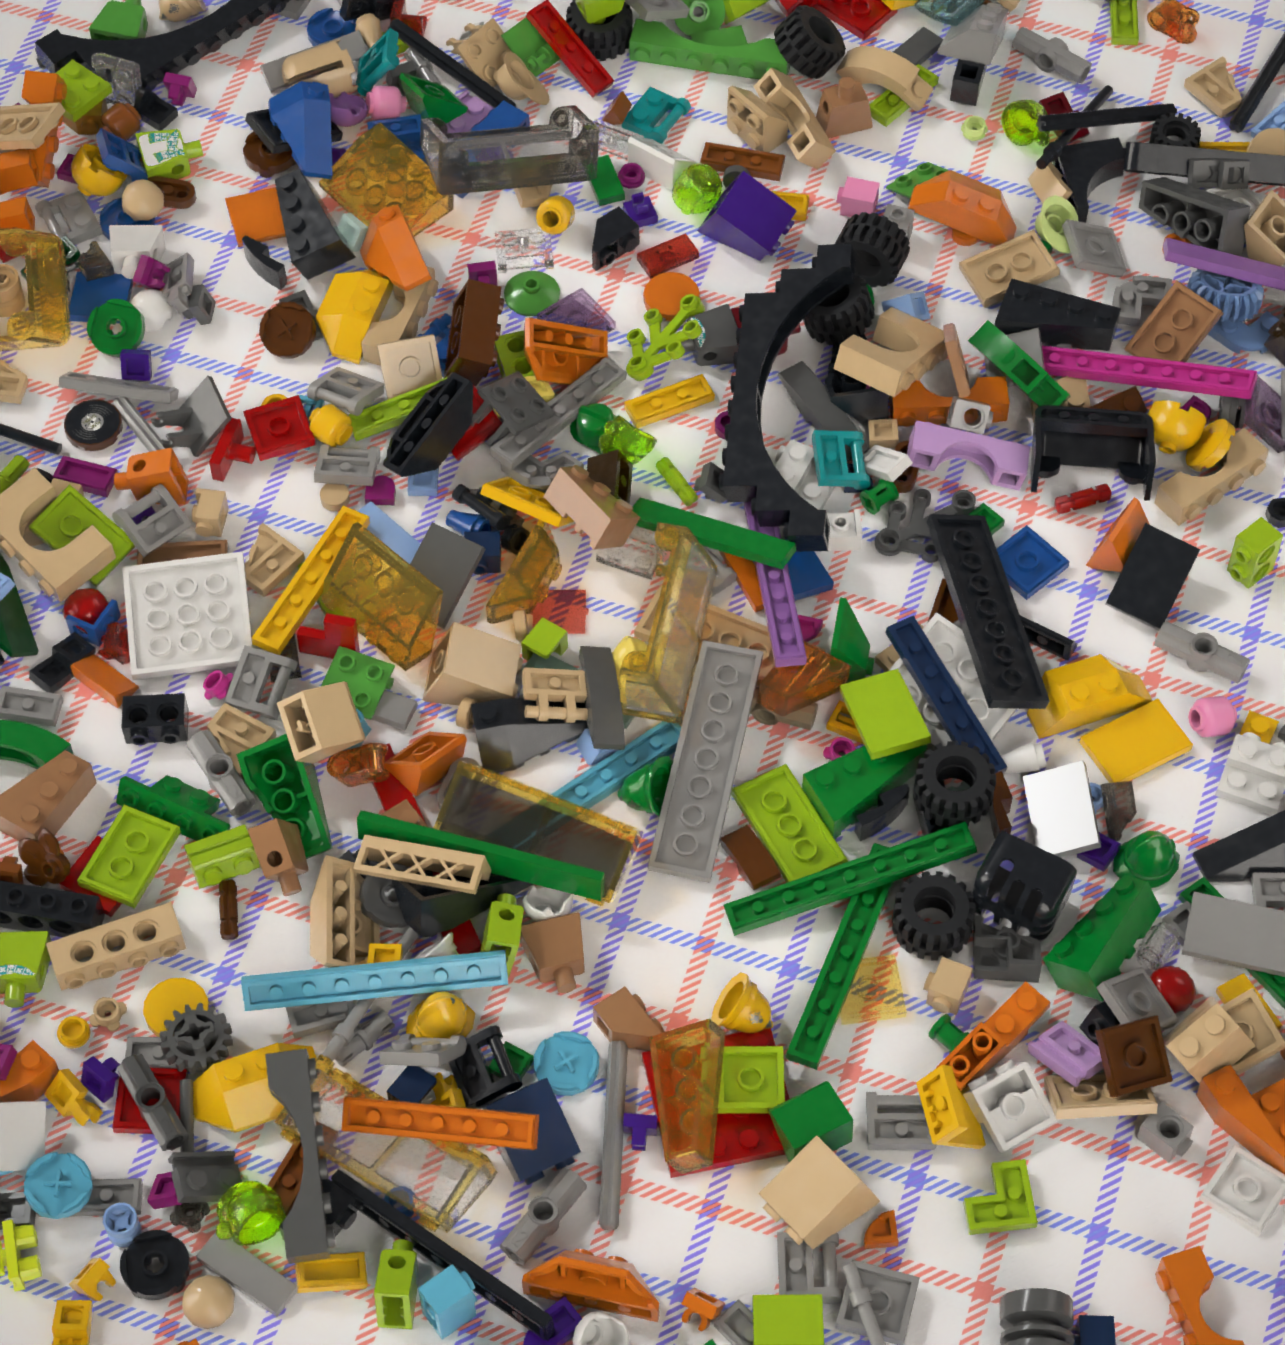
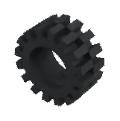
M1169 113V118H1167L1164 114L1160 119L1157 118L1155 120L1149 143L1198 148L1201 128L1198 127L1196 121L1191 123L1192 117L1190 116L1184 119V114L1179 113L1178 117H1175L1174 113ZM1167 136H1178L1183 140L1174 141L1167 138Z

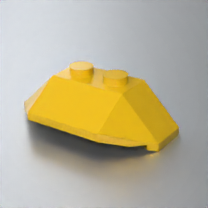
M374 269L335 274L316 314V321L332 356L360 364L363 357L361 343L371 323L379 322L394 289L393 283H391L388 277H381Z
M1099 654L1045 671L1042 680L1050 701L1046 709H1028L1027 716L1038 738L1042 739L1137 709L1153 700L1139 675Z
M275 1043L211 1065L193 1082L195 1120L236 1133L289 1115L285 1107L270 1092L265 1054L307 1049L309 1059L315 1058L318 1078L312 1079V1088L314 1090L316 1085L322 1080L323 1075L313 1046Z

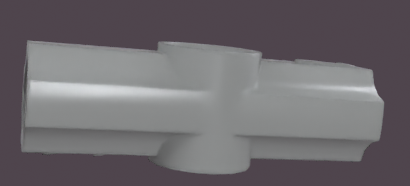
M1021 27L1012 41L1013 48L1033 58L1037 67L1046 73H1051L1055 70L1082 84L1091 70L1092 63L1070 52L1067 44L1060 38L1054 37L1048 40L1027 28Z
M1168 621L1163 623L1154 643V646L1185 659L1187 665L1194 671L1205 672L1209 670L1237 684L1243 678L1250 662L1249 658L1218 645L1213 635L1205 632L1194 634Z
M201 730L193 734L186 745L208 778L210 788L217 792L232 816H242L249 812L252 806L256 804V801L234 768L232 759L224 753L210 730ZM225 771L224 774L216 775L218 772Z
M563 1167L540 1196L531 1200L527 1213L500 1244L501 1250L504 1251L508 1258L524 1266L543 1241L557 1231L560 1220L587 1188V1184L581 1179L580 1175L571 1169ZM541 1212H548L552 1217L547 1220H539L536 1218V1215Z

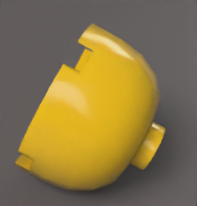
M88 143L84 144L83 147L81 145L71 163V173L74 181L78 184L77 188L86 196H109L122 186L128 176L119 170L112 171L103 164L99 147Z
M1162 400L1153 402L1148 415L1153 419L1154 441L1159 446V450L1167 454H1175L1176 451H1185L1194 447L1199 442L1207 421L1203 413L1191 406L1189 412L1180 409L1181 403Z

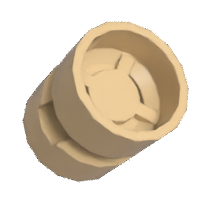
M0 264V317L17 315L23 310L26 303L18 272L13 266L7 264Z

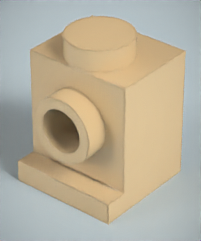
M196 488L195 495L198 505H194L192 509V522L196 523L195 532L203 537H222L229 510L226 492Z

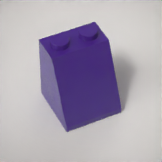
M742 171L724 189L697 231L761 261L767 254L773 256L781 245L778 239L781 234L786 235L795 222L791 219L797 210L745 171Z

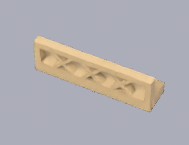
M364 835L353 867L354 872L358 874L470 894L477 893L480 880H489L492 870L485 855ZM367 858L371 861L380 862L375 866L365 865ZM399 863L411 868L404 872L397 871L393 864ZM423 870L439 872L440 874L435 877L426 876ZM453 875L471 878L470 883L456 881Z

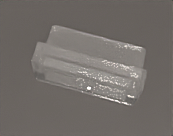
M588 118L583 121V144L628 160L629 137L644 138L642 135L596 118L594 121Z

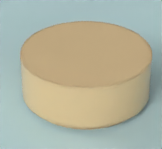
M325 484L320 490L322 506L329 511H340L343 505L347 506L350 502L348 487L345 484Z
M525 609L513 612L514 633L518 641L524 640L529 634Z
M469 697L463 698L456 714V725L458 727L470 729L474 726L471 704L479 703L478 700Z

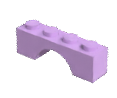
M916 420L909 437L907 454L913 462L910 466L935 471L946 460L954 458L966 459L979 465L987 474L992 485L1019 491L1028 471L1030 446L1019 444L1015 441L1001 440L988 435L975 434L957 428H949L931 422Z

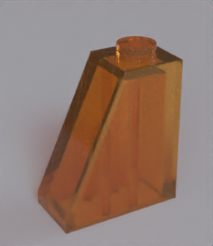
M803 641L807 656L806 665L774 666L760 683L756 703L784 717L840 692L839 685L847 683L851 665Z

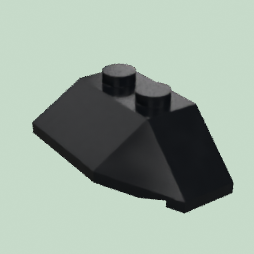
M452 372L448 375L447 379L429 389L391 437L383 466L401 477L437 470L472 424L473 383Z

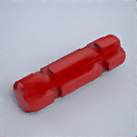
M1101 484L1095 486V490L1091 487L1070 493V497L1067 495L1056 497L1054 505L1059 514L1071 511L1070 508L1077 510L1095 505L1096 501L1099 503L1109 501L1112 495L1111 489L1108 484Z

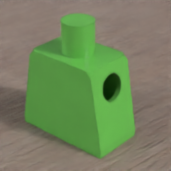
M126 0L125 2L108 1L89 27L91 39L130 40L145 38L148 21L145 8L141 6V0Z

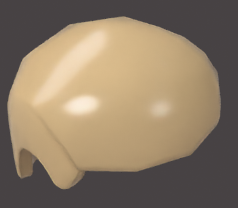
M148 180L133 181L126 186L122 194L123 212L127 213L134 221H149L158 216L164 207V195L161 189Z
M206 1275L196 1278L184 1291L182 1299L183 1313L194 1326L204 1329L219 1327L230 1318L234 1311L235 1292L230 1284L221 1277Z

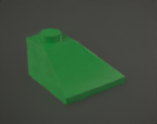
M840 597L831 645L828 681L846 684L866 678V675L872 676L875 658L869 657L870 643L847 599Z

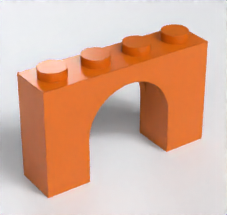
M18 149L0 154V195L38 185L39 167L31 149ZM26 196L0 202V243L34 236L35 216Z

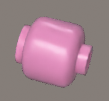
M377 85L372 88L371 92L366 94L367 114H370L371 118L375 121L397 118L406 111V97L402 96L400 90L395 86Z
M1224 696L1206 697L1198 699L1193 704L1188 718L1191 728L1201 737L1223 736L1233 730L1237 720V711L1230 700Z

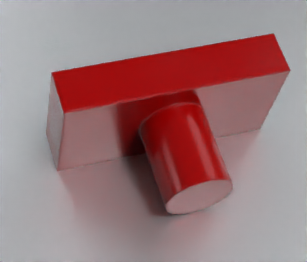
M232 418L227 423L211 456L209 465L213 480L224 482L233 460L252 464L255 459L256 448L241 444L244 434L240 419Z

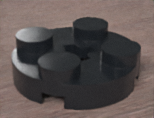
M150 1230L139 1234L133 1239V1243L128 1247L127 1251L126 1249L123 1251L120 1258V1273L125 1285L136 1298L146 1300H160L182 1291L186 1285V1279L191 1268V1261L185 1244L178 1238L173 1237L172 1233L164 1230ZM153 1258H158L160 1263H164V1266L157 1272H152L151 1269L146 1270V1266L152 1264Z

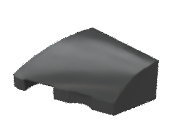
M975 915L973 924L974 979L1039 983L1042 968L1040 941L1030 936L1019 935L1013 929L1004 925L1001 930L984 924V917Z

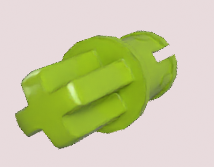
M16 455L0 472V494L13 485L29 468L30 463L22 455Z

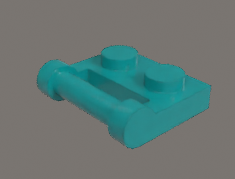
M389 28L359 59L356 85H358L357 91L360 95L366 96L367 92H371L373 86L389 70H394L400 64V60L396 56L399 50L397 45L399 33Z
M649 87L628 112L622 123V128L662 144L667 138V133L679 118L689 112L691 104L685 98L677 99L653 87ZM668 110H671L669 115L664 119L660 126L655 127V125L660 121V119L665 115V113Z
M813 431L812 445L818 486L854 487L856 490H864L870 487V477L866 474L862 449L864 436L862 432ZM845 445L851 448L854 473H848Z

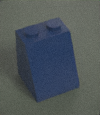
M547 1078L531 1083L479 1108L539 1114L537 1149L529 1150L496 1146L515 1182L525 1180L526 1185L536 1182L545 1177L543 1170L554 1165L557 1170H560L574 1163L573 1156L581 1152Z

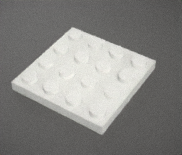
M243 551L122 567L130 667L133 680L237 667L244 646L253 647Z
M936 612L922 630L989 738L993 741L1017 709L988 708L963 630ZM899 658L890 670L899 669L931 734V743L926 745L933 751L934 746L939 743L947 746V741H951L950 737L902 659Z

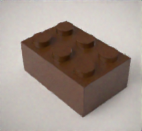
M468 279L453 301L444 378L455 372L470 380L474 386H477L483 377H487L489 368L495 366L498 351L494 350V345L501 331V324H498L497 321L498 315H501L504 306V298H501V286Z

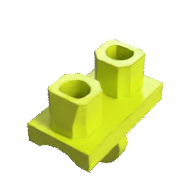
M13 1220L2 1221L5 1249H2L0 1241V1277L5 1275L4 1267L7 1266L8 1279L10 1282H13L14 1291L25 1290L24 1282L42 1277L38 1255L21 1258V1250L38 1246L37 1232L34 1225L15 1226Z

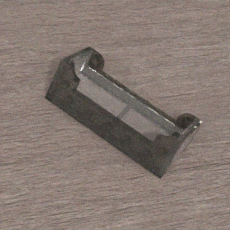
M576 105L556 108L550 115L549 124L448 134L447 125L443 120L439 118L421 119L420 146L437 191L441 196L583 182L597 178L599 127Z

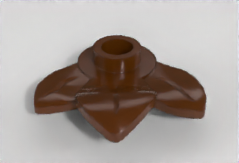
M43 828L40 831L38 840L31 838L19 840L18 853L21 860L27 865L23 875L31 884L36 886H44L47 883L59 884L70 874V862L65 855L60 853L59 842L48 829Z

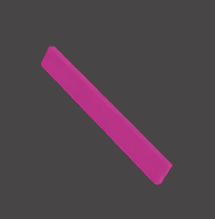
M1042 345L1045 371L1049 375L1068 376L1079 379L1242 399L1252 398L1258 378L1257 371Z

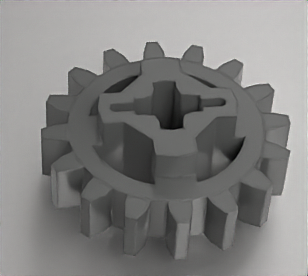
M198 1003L196 1010H191V1007L187 1004L185 1005V1013L180 1014L174 1010L175 1020L164 1021L167 1031L160 1032V1038L163 1042L160 1044L163 1054H166L169 1065L176 1062L179 1072L183 1071L185 1067H189L191 1075H194L196 1069L200 1067L205 1072L209 1064L219 1062L218 1058L220 1056L228 1058L229 1052L227 1047L233 1046L232 1036L230 1035L233 1032L230 1023H226L225 1014L220 1013L217 1015L215 1006L212 1005L205 1011L202 1003Z

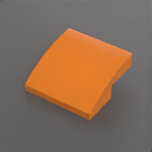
M276 187L225 198L238 247H243L242 238L245 235L258 242L286 237Z

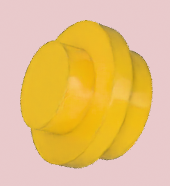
M77 1016L65 1018L57 1029L59 1042L64 1047L70 1049L83 1046L89 1040L91 1034L87 1021Z

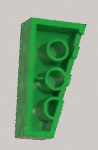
M922 745L875 760H871L866 747L862 746L804 773L802 789L833 838L836 839L850 824H855L857 815L866 812L872 806L876 807L878 805L879 794L903 785L916 774L920 758H924V753L928 750V746Z
M1124 875L1043 958L1058 988L1102 1002L1104 1001L1096 987L1103 981L1121 975L1119 969L1125 959H1131L1136 951L1134 944L1138 939L1145 937L1162 910L1148 881Z

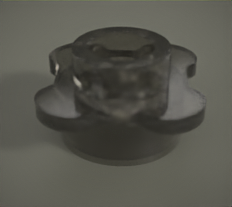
M207 1202L176 1205L175 1212L170 1215V1221L174 1226L182 1225L188 1228V1231L191 1233L198 1232L201 1229L202 1219L210 1213V1206ZM192 1211L193 1215L187 1216V1213Z

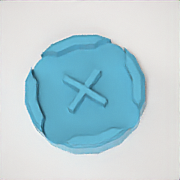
M561 1031L553 1034V1037L543 1040L534 1054V1072L537 1080L547 1078L554 1094L560 1096H573L584 1092L594 1083L599 1073V1054L586 1036L576 1032Z
M48 1153L36 1159L25 1175V1198L32 1210L46 1218L61 1219L74 1215L88 1203L93 1190L92 1175L87 1164L81 1158L71 1153Z

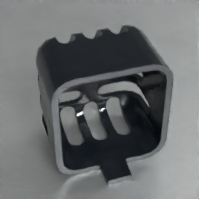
M1002 830L994 840L975 878L972 892L973 903L976 906L975 913L983 916L987 909L994 914L993 923L1000 925L1003 918L1011 921V929L1018 933L1022 926L1029 930L1030 937L1039 941L1044 940L1052 932L1071 895L1077 870L1068 861ZM1004 860H1010L1013 863L1014 867L1011 872L1000 866ZM1000 893L998 902L991 901L995 894Z

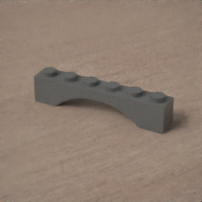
M307 1049L265 1054L270 1092L285 1107L294 1120L300 1133L303 1148V1175L300 1190L291 1211L283 1222L286 1258L289 1264L331 1258L330 1248L336 1247L334 1227H327L326 1214L332 1213L330 1192L324 1193L322 1180L328 1179V1167L326 1158L320 1159L319 1146L325 1145L323 1125H316L315 1112H321L319 1091L313 1092L312 1079L318 1078L315 1058L309 1059Z

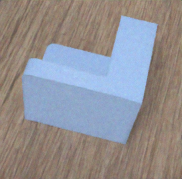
M924 291L906 294L881 302L884 312L890 307H894L922 321L931 319Z

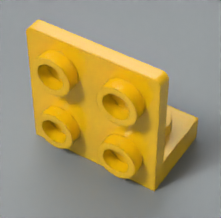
M941 1065L916 1082L933 1144L981 1149L986 1146L981 1125L963 1096L970 1088L968 1086L962 1091L958 1089L952 1066Z

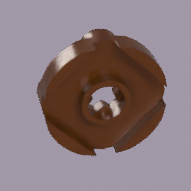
M254 131L247 136L246 144L243 147L244 160L247 166L253 171L259 172L260 176L270 178L274 174L281 173L296 164L292 157V150L272 154V152L267 153V146Z

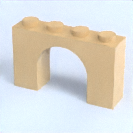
M890 307L879 315L872 340L892 350L882 348L853 334L840 344L834 369L895 397L903 390H907L914 381H919L927 371H932L936 364L947 358L948 353L944 341V330L894 307Z
M34 467L0 494V548L9 558L15 556L20 561L18 565L28 577L35 576L39 581L38 586L48 597L53 595L61 603L112 562L116 556L112 544L93 525L69 544L57 550H38L24 541L26 530L31 522L57 498L54 486Z

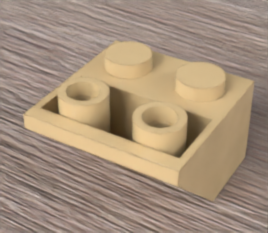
M735 86L728 88L727 127L733 134L741 137L751 149L770 152L787 141L788 121L752 91Z
M345 681L303 690L277 702L295 761L314 764L366 740L348 684Z

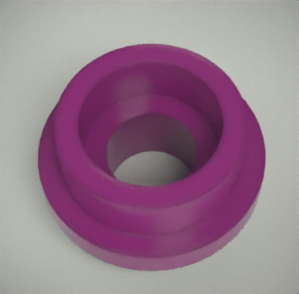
M627 163L621 167L618 172V178L623 187L634 189L644 183L645 173L638 164Z

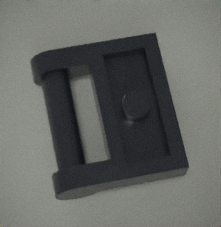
M459 484L452 493V499L460 504H466L485 517L496 530H505L506 527L513 524L522 526L525 521L516 514V509L481 495L482 487H479V489H469L465 485Z
M497 1025L490 1026L467 1038L465 1053L448 1062L457 1086L462 1091L467 1108H478L506 1092L518 1090L523 1085L519 1074L513 1070L501 1041L503 1038L502 1032ZM485 1045L490 1046L502 1078L496 1082L493 1080L481 1047Z

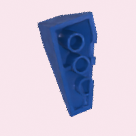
M301 81L269 99L270 121L273 126H278L280 129L281 139L285 143L288 142L292 149V157L304 176L332 179L331 103L328 85L318 82Z

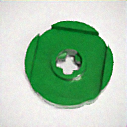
M110 299L105 301L107 303L96 307L91 312L87 321V333L97 350L112 357H120L122 349L137 350V347L144 338L145 322L144 316L134 305L122 299ZM117 321H121L122 331L118 332L117 335H113L114 332L110 330V326L116 325Z

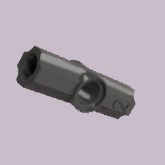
M133 1054L123 1059L122 1063L116 1067L117 1071L135 1101L141 1117L148 1124L162 1151H172L182 1146L183 1142L189 1138L188 1133L142 1054ZM159 1099V1102L155 1105L146 1106L149 1100Z

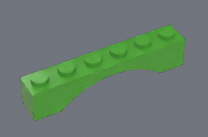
M636 18L629 40L630 60L758 80L771 67L788 75L791 66L780 53L775 39L771 38L739 46L707 45L680 36L662 22H648Z

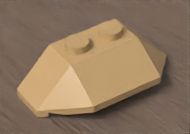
M328 855L323 860L310 900V956L327 967L367 964L369 943L380 944V925L366 917L361 911L360 888L364 879L360 874L354 872V862Z

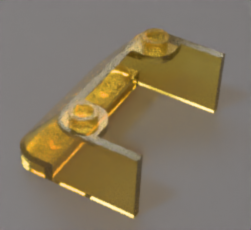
M17 227L0 228V245L4 252L13 257L25 256L29 311L17 312L9 318L7 322L8 336H0V352L65 345L71 338V320L65 246L62 240L57 235Z

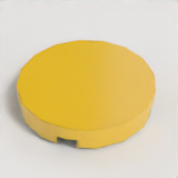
M1225 419L1215 420L1207 425L1199 442L1194 447L1188 449L1185 458L1186 464L1197 472H1201L1204 466L1207 469L1213 467L1230 449L1232 442L1229 439L1231 436H1235L1236 432L1234 426Z
M170 978L158 983L149 991L144 1001L143 1015L149 1030L157 1037H160L161 1031H167L164 1021L175 1020L174 1010L183 1014L185 1013V1005L188 1004L191 1010H196L198 1003H202L204 1010L207 1011L209 1009V1001L204 989L195 981L186 978Z

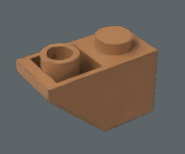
M626 986L593 1006V1021L609 1042L621 1040L626 1043L628 1048L645 1051L664 1048L665 1031L661 1023L656 1018L651 1019L648 1016L642 999L637 994L632 995Z

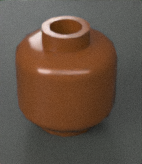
M121 102L115 103L101 116L102 129L125 141L130 139L141 128L139 122L141 116L128 102L126 104Z

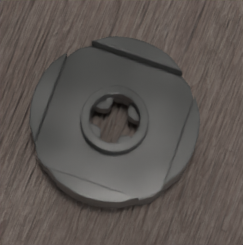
M399 863L393 864L397 871L404 872L409 869V867ZM367 875L360 888L362 913L384 927L403 928L407 926L398 900L391 902L385 896V892H389L391 888L394 889L392 879Z

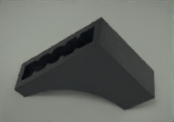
M1119 137L1066 145L1058 159L1053 161V165L1063 175V182L1073 192L1067 200L1075 208L1079 222L1086 223L1089 209L1087 198L1091 192L1100 184L1124 174L1125 148H1123Z

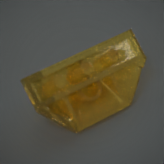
M538 519L537 524L487 602L486 615L488 623L496 624L513 619V612L516 610L525 609L526 614L533 613L537 605L545 601L552 580L556 581L562 571L559 549L550 527L545 521Z

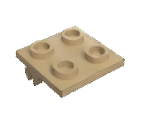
M494 18L484 25L475 26L469 23L464 27L465 32L471 31L472 33L466 40L450 38L446 41V45L453 46L454 49L451 52L460 55L471 72L492 87H495L497 83L493 75L504 64L505 53L511 52L501 37L504 32Z

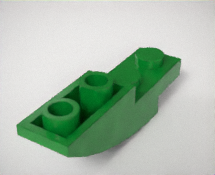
M989 320L968 340L975 349L1006 376L1007 379L1011 380L1038 407L1044 405L1062 406L1071 397L1036 361Z

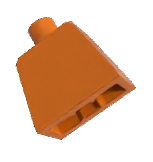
M172 448L132 455L128 460L127 472L115 473L114 475L116 490L131 489L137 501L151 493L153 487L162 484L178 505L186 504L189 480Z

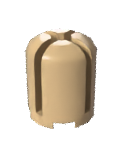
M340 39L288 56L282 65L284 85L295 82L299 83L301 80L304 82L328 85L329 93H332L334 98L344 91L351 93L358 88V85H352L351 74L355 72L348 50H341L339 47Z

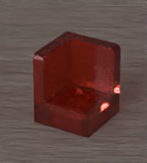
M394 0L390 21L399 19L424 37L427 17L408 15L406 1Z

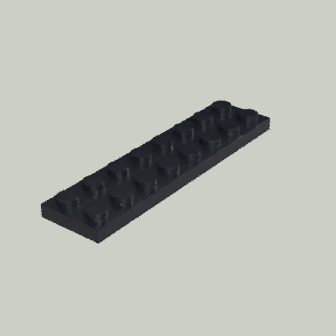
M930 514L926 523L988 708L1046 709L1050 700L985 516Z

